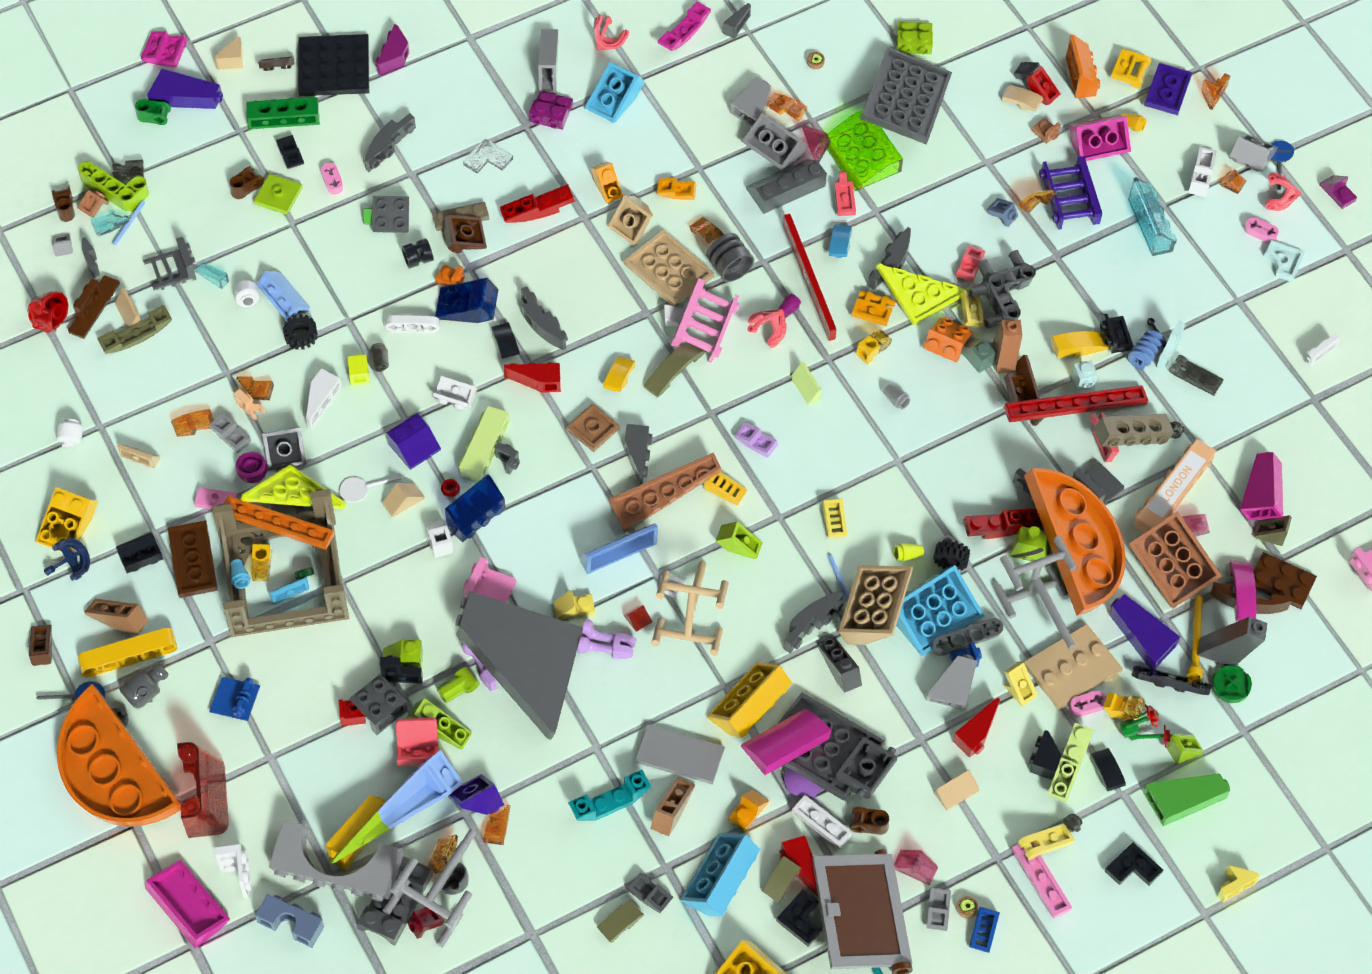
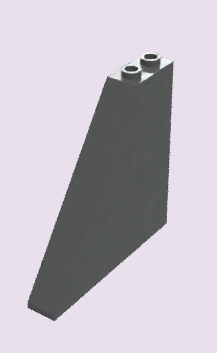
M470 591L467 598L463 597L460 608L463 611L461 615L458 614L455 626H458L456 634L544 736L551 740L556 733L583 627Z

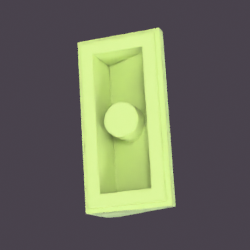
M804 362L800 363L792 374L791 379L806 403L810 405L820 400L821 388Z

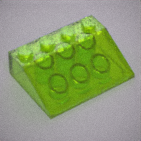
M863 110L852 114L820 138V141L839 169L846 171L848 182H853V189L855 191L902 172L903 157L880 126L860 119Z

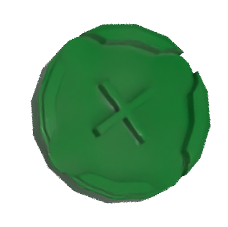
M1224 665L1212 677L1211 685L1213 692L1224 702L1239 703L1245 700L1251 692L1252 681L1249 674H1246L1243 671L1244 669L1239 666Z

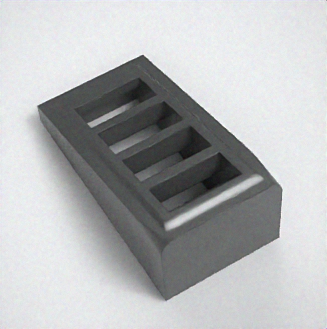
M747 3L724 21L722 32L724 35L733 39L736 38L751 16V4Z

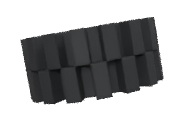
M299 314V317L293 315V319L289 317L287 319L288 322L285 321L283 334L287 345L289 344L291 348L295 346V350H299V347L305 350L304 346L310 348V343L315 344L318 332L313 318L309 319L308 315L303 317L302 314ZM300 328L307 330V333L301 336L293 334L295 330Z
M939 541L935 547L934 563L938 567L943 566L942 569L956 565L958 571L959 569L962 571L968 566L970 549H968V546H964L963 543L958 544V541Z

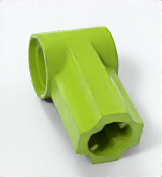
M463 667L455 673L454 678L437 687V692L447 704L464 692L466 694L473 692L480 683L468 667Z

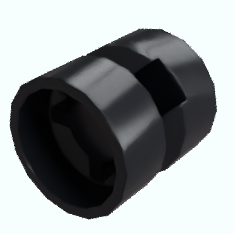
M426 238L416 241L415 245L409 243L401 247L404 260L409 269L419 266L420 262L425 264L434 261L430 244ZM417 249L420 250L421 257H419Z

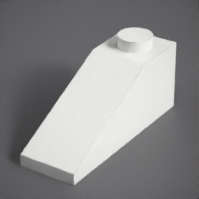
M320 369L311 379L306 414L309 429L313 428L342 388L340 378L323 369Z

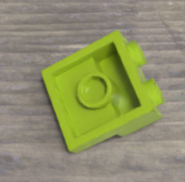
M898 21L897 51L905 54L932 55V23Z

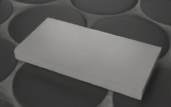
M647 725L635 763L713 785L725 746Z

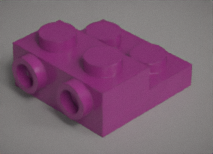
M539 91L537 99L533 101L529 111V122L563 130L573 105V99Z

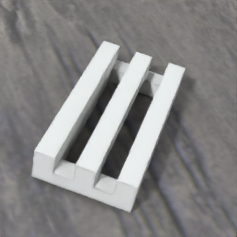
M1333 334L1309 352L1308 360L1305 363L1312 367L1336 349L1340 337L1337 334Z

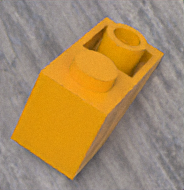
M603 162L590 167L595 185L606 203L623 197L612 163Z

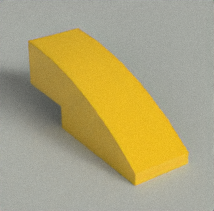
M1094 331L1063 333L1052 336L1051 346L1057 359L1071 355L1073 358L1108 350L1109 348L1105 344L1103 334Z

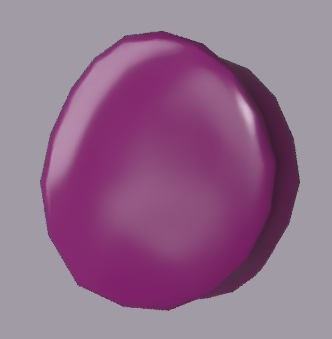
M246 452L237 459L236 472L243 481L257 483L266 476L268 471L267 464L260 453Z

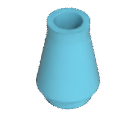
M235 559L230 563L231 583L235 588L243 589L250 584L251 577L242 561Z

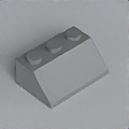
M761 113L742 140V143L782 171L799 161L809 146L764 113Z

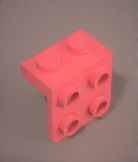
M435 718L398 719L396 721L397 766H419L435 752L439 751L437 720Z

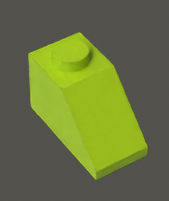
M739 522L721 525L716 538V542L728 552L752 559H757L763 543Z
M400 640L383 648V657L389 655L401 658L402 667L414 665L422 668V640Z

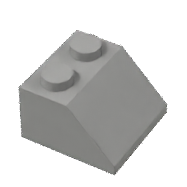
M1245 133L1237 137L1229 157L1234 158V162L1242 165L1246 163L1250 165V169L1259 172L1266 169L1278 147Z

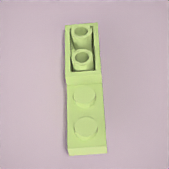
M1078 723L1074 724L1047 796L1067 803L1094 732L1093 729Z

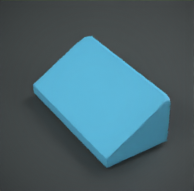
M306 577L268 592L272 603L276 604L309 590L308 580Z

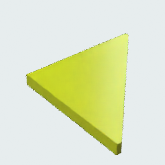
M881 263L876 265L877 270L912 325L921 322L961 299L960 294L968 290V288H960L954 284L933 280L930 277L919 274L915 275L895 267L884 266Z
M288 465L242 494L241 500L246 502L313 507L310 492L325 488L292 465ZM331 493L333 508L345 509L346 503Z

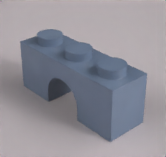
M267 894L255 914L257 923L274 931L284 921L290 920L295 922L296 925L292 931L294 940L310 948H313L324 929L323 919L319 914L315 912L308 913L295 903L292 905L288 904L278 895L273 897Z

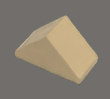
M237 36L214 56L215 65L218 70L243 68L241 37Z
M396 483L383 500L382 505L393 518L424 500L425 497L415 483Z

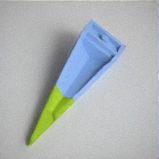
M441 750L435 752L416 768L331 860V863L339 861L393 827L447 797L463 784V781Z

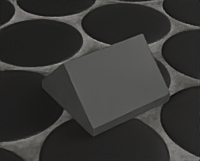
M300 427L262 433L268 471L285 468L288 465L299 466L306 464Z

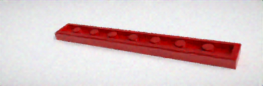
M790 213L783 216L784 230L829 341L835 340L837 328Z
M1143 385L1005 403L1003 408L1010 423L1145 405L1149 400Z

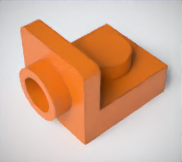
M443 265L435 277L436 282L456 290L457 286L461 285L465 278L463 267L458 266L457 269Z

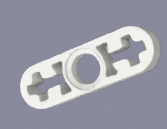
M390 315L386 318L385 328L390 332L436 333L439 331L440 320L434 316Z

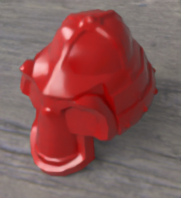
M56 290L32 298L27 310L29 320L33 323L32 327L46 333L56 332V329L67 317L68 300L63 293Z

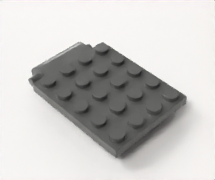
M801 692L778 723L806 708L817 715L831 729L829 740L784 764V766L843 801L851 791L855 793V797L858 800L871 798L897 762V756L894 755L896 753L895 748L889 747L888 750L884 749L885 740Z

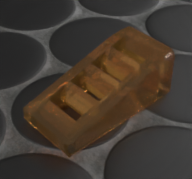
M456 834L438 840L428 862L429 868L435 874L442 872L456 850L458 841Z

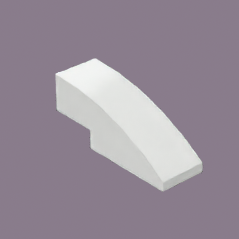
M1199 147L1189 188L1190 194L1207 196L1217 154L1216 150Z

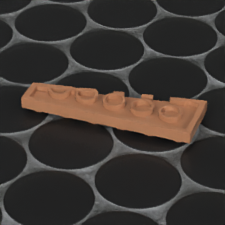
M713 452L609 499V502L625 533L714 477L722 469Z

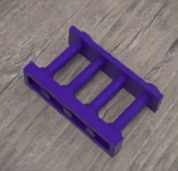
M1085 156L1077 157V162L1073 167L1049 170L1047 162L1044 161L1042 168L1039 169V177L1044 182L1053 211L1052 219L1057 224L1058 230L1062 229L1063 221L1067 219L1088 217L1091 218L1093 225L1100 224L1103 213ZM1075 173L1079 178L1078 181L1053 184L1051 177ZM1079 188L1083 191V195L1057 198L1056 191ZM1084 202L1088 207L1086 210L1062 213L1060 205Z

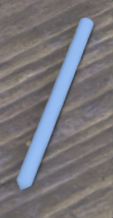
M145 200L141 201L113 241V245H117L144 206Z
M829 554V561L844 593L845 600L848 602L849 594L834 557Z

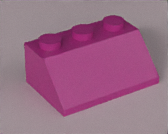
M1119 114L1069 125L1071 141L1078 157L1085 156L1086 161L1131 152L1126 116Z

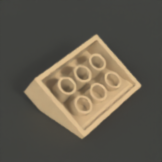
M859 565L838 631L847 644L866 645L893 636L913 571L912 566Z

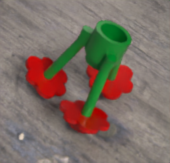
M1145 702L1142 703L1145 712L1120 723L1124 738L1130 737L1131 741L1136 739L1164 738V745L1167 748V742H1170L1172 737L1170 730H1166V725H1164V734L1137 735V732H1140L1138 724L1150 720L1152 726L1159 727V713L1151 705L1147 706Z

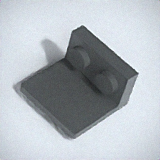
M373 196L372 231L408 233L409 196Z
M1097 462L1085 472L1079 468L1073 473L1072 478L1088 487L1104 504L1124 490V485L1100 462Z
M378 675L350 697V701L370 721L371 729L376 735L380 734L408 711L406 700L382 675Z

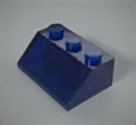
M489 474L445 508L448 530L462 543L466 539L472 538L477 530L487 526L493 517L500 515L505 509V498Z

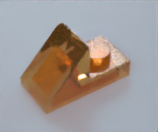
M1224 73L1221 79L1218 78L1215 84L1204 79L1201 91L1209 109H1214L1229 84L1230 75Z

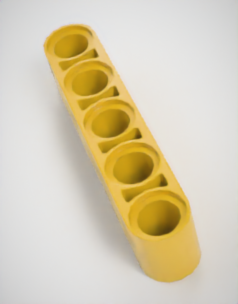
M163 628L85 651L78 655V662L82 676L93 677L170 654L176 651L178 646L173 630L171 628Z

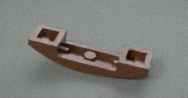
M1214 582L1210 595L1221 603L1234 608L1235 593H1233V586ZM1272 594L1270 600L1256 597V614H1273L1286 611L1290 606L1292 597Z

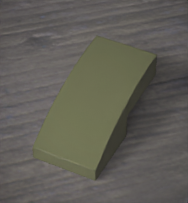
M783 856L762 892L777 903H780L802 868Z
M629 899L604 919L597 928L609 942L613 943L626 929L633 927L644 914Z

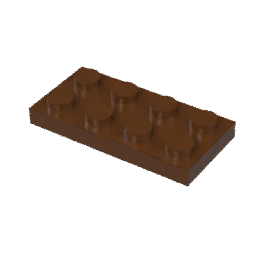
M207 521L168 527L179 598L218 591Z

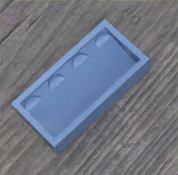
M656 523L582 554L580 562L587 575L656 545L658 526Z

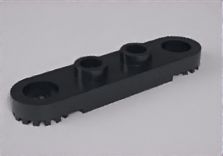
M1134 666L1131 674L1137 679L1152 682L1155 686L1162 688L1166 686L1172 687L1178 692L1188 691L1200 695H1209L1212 687L1207 682L1203 683L1204 681H1194L1192 678L1156 669L1142 668V666Z

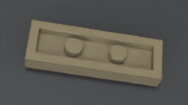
M485 202L432 213L436 231L444 230V221L447 214L480 217L481 221L489 220V213Z

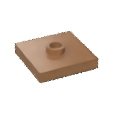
M593 403L566 426V430L593 452L620 429L619 424Z

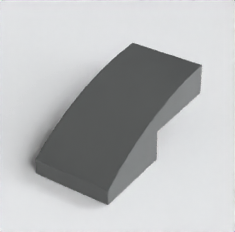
M83 237L81 241L83 255L88 270L93 278H96L100 275L98 265L95 262L97 260L96 253L86 237Z
M641 872L626 889L658 913H661L673 899V896L659 884L655 885Z

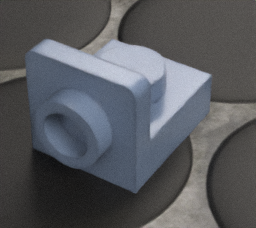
M997 198L987 208L988 215L1002 218L1004 225L1007 227L1018 217L1015 204L1010 201Z

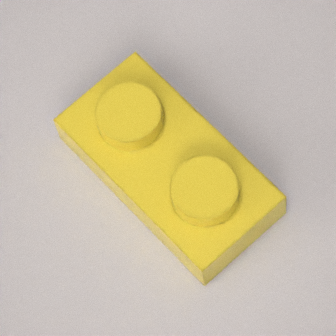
M963 291L960 296L964 325L981 328L984 325L981 297L970 298L968 292Z

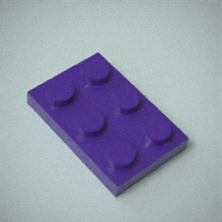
M1159 63L1144 106L1178 116L1193 72Z

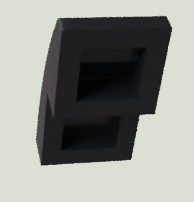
M293 135L276 140L277 147L287 169L304 164Z
M509 322L491 327L502 359L520 354Z
M1109 748L1090 754V760L1099 772V779L1107 792L1126 786L1124 776Z

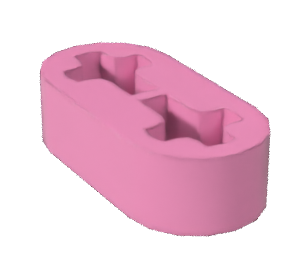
M334 163L324 164L321 172L328 192L334 195L343 191V183L337 166ZM335 181V184L337 185V187H334V186L332 185V182Z
M1255 217L1248 218L1244 227L1247 234L1268 243L1270 240L1276 241L1279 233L1276 226Z
M1093 691L1076 696L1071 700L1069 710L1071 714L1077 717L1101 711L1104 709L1103 705L1106 695L1101 691ZM1094 698L1101 700V703L1093 702ZM1076 703H1078L1079 706L1083 705L1081 710L1078 707H1075Z

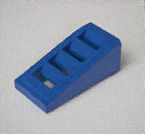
M979 907L969 945L970 948L990 953L1000 912ZM985 916L992 918L993 922L981 919V917ZM980 923L991 926V930L979 927ZM977 932L987 933L989 938L977 935ZM975 940L985 941L987 946L975 943Z

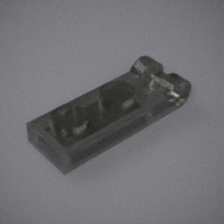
M1178 355L1175 359L1176 363L1172 364L1169 368V372L1174 376L1213 396L1216 395L1224 381L1223 378L1188 361L1183 355Z

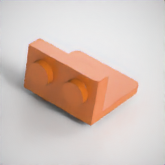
M939 318L929 329L923 349L957 363L964 344L972 337L973 331L968 326L956 324L949 318Z

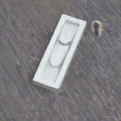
M806 795L792 808L794 815L838 849L852 836L853 832Z

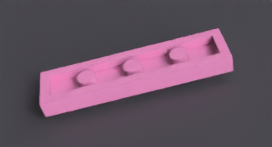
M1019 844L1013 846L1012 852L1052 918L1055 919L1071 911V904L1041 855L1029 860L1025 855L1026 851L1024 848H1021Z

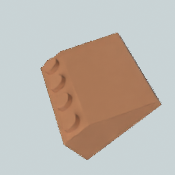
M1178 511L1129 543V546L1172 609L1223 577Z

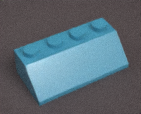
M719 833L680 901L707 916L722 917L730 901L736 895L741 882L745 879L749 868L756 860L760 848L746 834Z

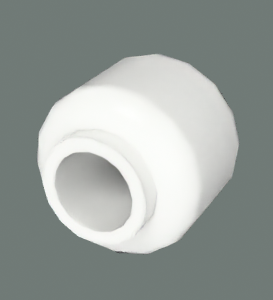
M243 280L234 287L235 300L241 307H252L257 304L259 292L257 285L253 281Z
M65 419L64 422L58 425L57 441L62 443V447L73 448L74 445L81 443L83 427L77 420Z

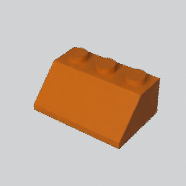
M1070 35L1066 61L1075 98L1094 97L1097 94V90L1100 89V79L1096 77L1097 67L1093 65V52L1090 51L1089 45L1075 35Z

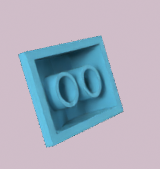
M609 62L585 109L615 123L637 98L645 82L638 75Z

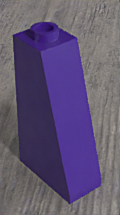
M162 68L147 94L148 100L163 101L176 108L216 109L218 103H221L223 99V93L219 84Z
M1126 594L1120 599L1116 598L1110 605L1112 609L1109 616L1151 670L1156 669L1177 647L1180 636Z

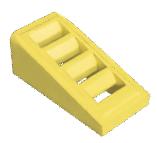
M843 499L823 500L822 508L828 538L846 537L847 528ZM829 508H838V510L829 511ZM839 514V517L830 518V515ZM840 521V524L831 525V522ZM841 528L842 531L832 532V529Z

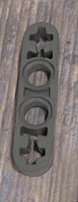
M991 618L939 636L932 642L931 651L937 656H944L952 651L969 647L970 642L978 644L990 640L1001 634L1003 623L997 618ZM991 625L998 627L996 632L994 629L989 630L987 633L985 631L986 629L990 628ZM971 630H979L981 638L976 639L972 637ZM956 635L961 636L963 644L957 645L953 637ZM949 641V645H946L943 651L941 648L936 647L938 642L943 645Z

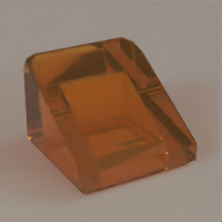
M1233 169L1225 174L1219 185L1238 194L1246 180Z

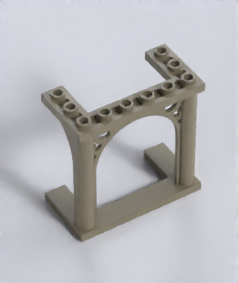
M318 489L310 492L314 512L305 511L300 514L289 515L334 530L335 534L334 525H336L330 489ZM220 504L212 507L219 539L222 542L229 601L223 603L231 637L349 619L341 578L336 535H334L327 550H321L318 547L312 546L318 553L322 563L325 607L249 618L245 588L237 589L232 585L230 563L235 559H240L245 566L246 560L252 552L253 544H262L267 540L285 536L243 522L236 523L232 504ZM251 538L253 543L251 545H244L240 540ZM241 549L246 551L245 553L240 554Z

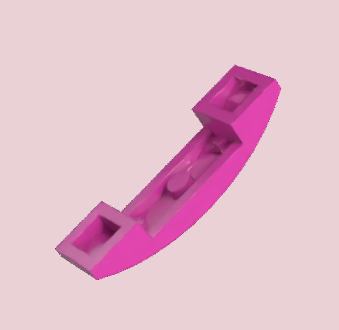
M697 1L687 11V16L671 32L667 31L657 43L671 51L680 48L699 30L709 16L711 9Z
M1230 560V575L1233 577L1235 591V621H1240L1247 617L1256 619V587L1251 563L1249 561Z

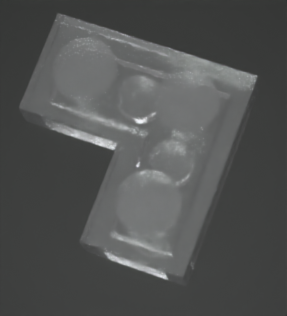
M485 138L463 160V165L477 174L488 162L503 171L512 162L513 155Z

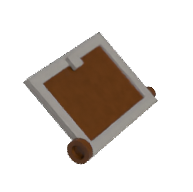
M881 849L875 851L874 854L813 856L812 863L830 969L891 967L892 974L911 973L913 971V963L892 854H887L886 850Z

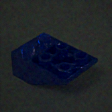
M488 277L440 287L435 317L439 320L470 323L494 320L499 289Z

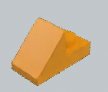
M755 790L741 796V803L729 816L728 821L745 832L767 806L769 800Z

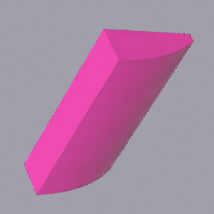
M805 708L741 744V748L760 771L767 775L829 740L831 729L817 715Z
M181 860L146 880L145 889L194 948L204 943L230 921L228 915Z

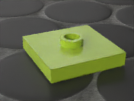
M269 174L257 194L254 204L288 215L303 188L302 184Z

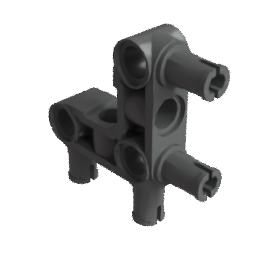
M1014 250L1008 255L1014 266L1012 268L995 273L987 259L977 264L983 276V281L981 284L969 287L967 292L970 298L983 294L986 295L996 315L984 318L983 322L986 329L999 326L1002 320H1018L1021 315L1018 303L1012 298L1009 291L1020 290L1029 286L1036 275V270L1032 265L1024 262L1018 250Z

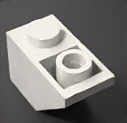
M440 519L425 523L424 526L434 557L437 558L454 553L452 539L445 521Z

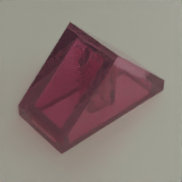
M803 126L802 129L814 160L820 162L831 141L826 132Z
M900 850L894 863L896 871L929 886L938 870V866L922 850Z

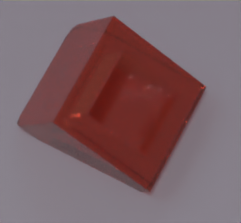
M639 605L624 614L625 619L635 632L652 623L644 605Z

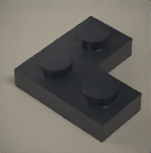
M396 656L380 657L381 675L388 682L423 684L422 668L414 665L402 667L401 658Z
M1133 842L1105 868L1104 872L1119 885L1134 872L1142 881L1150 886L1164 870Z
M802 889L776 918V922L809 947L822 932L820 927L807 918L819 905V901Z

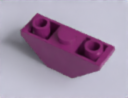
M394 24L392 30H389L386 44L384 43L381 48V55L376 58L375 66L377 67L378 75H383L403 67L408 58V41L396 24Z

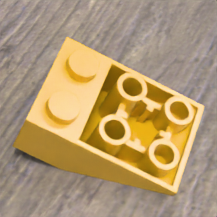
M55 487L35 542L52 548L58 541L68 538L80 541L93 518L98 501L63 488Z

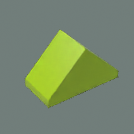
M1174 734L1167 747L1176 765L1204 753L1194 735Z

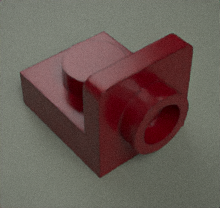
M427 907L414 911L408 921L409 929L417 939L421 938L425 931L442 926L444 923L442 916Z

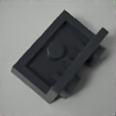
M1107 313L1103 314L1102 321H1100V330L1105 334V344L1110 348L1111 354L1132 350L1134 345L1124 316L1109 318Z
M153 533L116 546L126 573L135 572L142 567L155 564L164 559Z

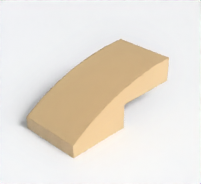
M1008 85L1002 95V100L1006 103L1019 104L1022 110L1037 111L1043 97L1030 90Z

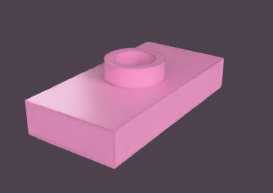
M199 487L194 505L198 508L212 509L214 506L223 504L227 496L237 498V493Z

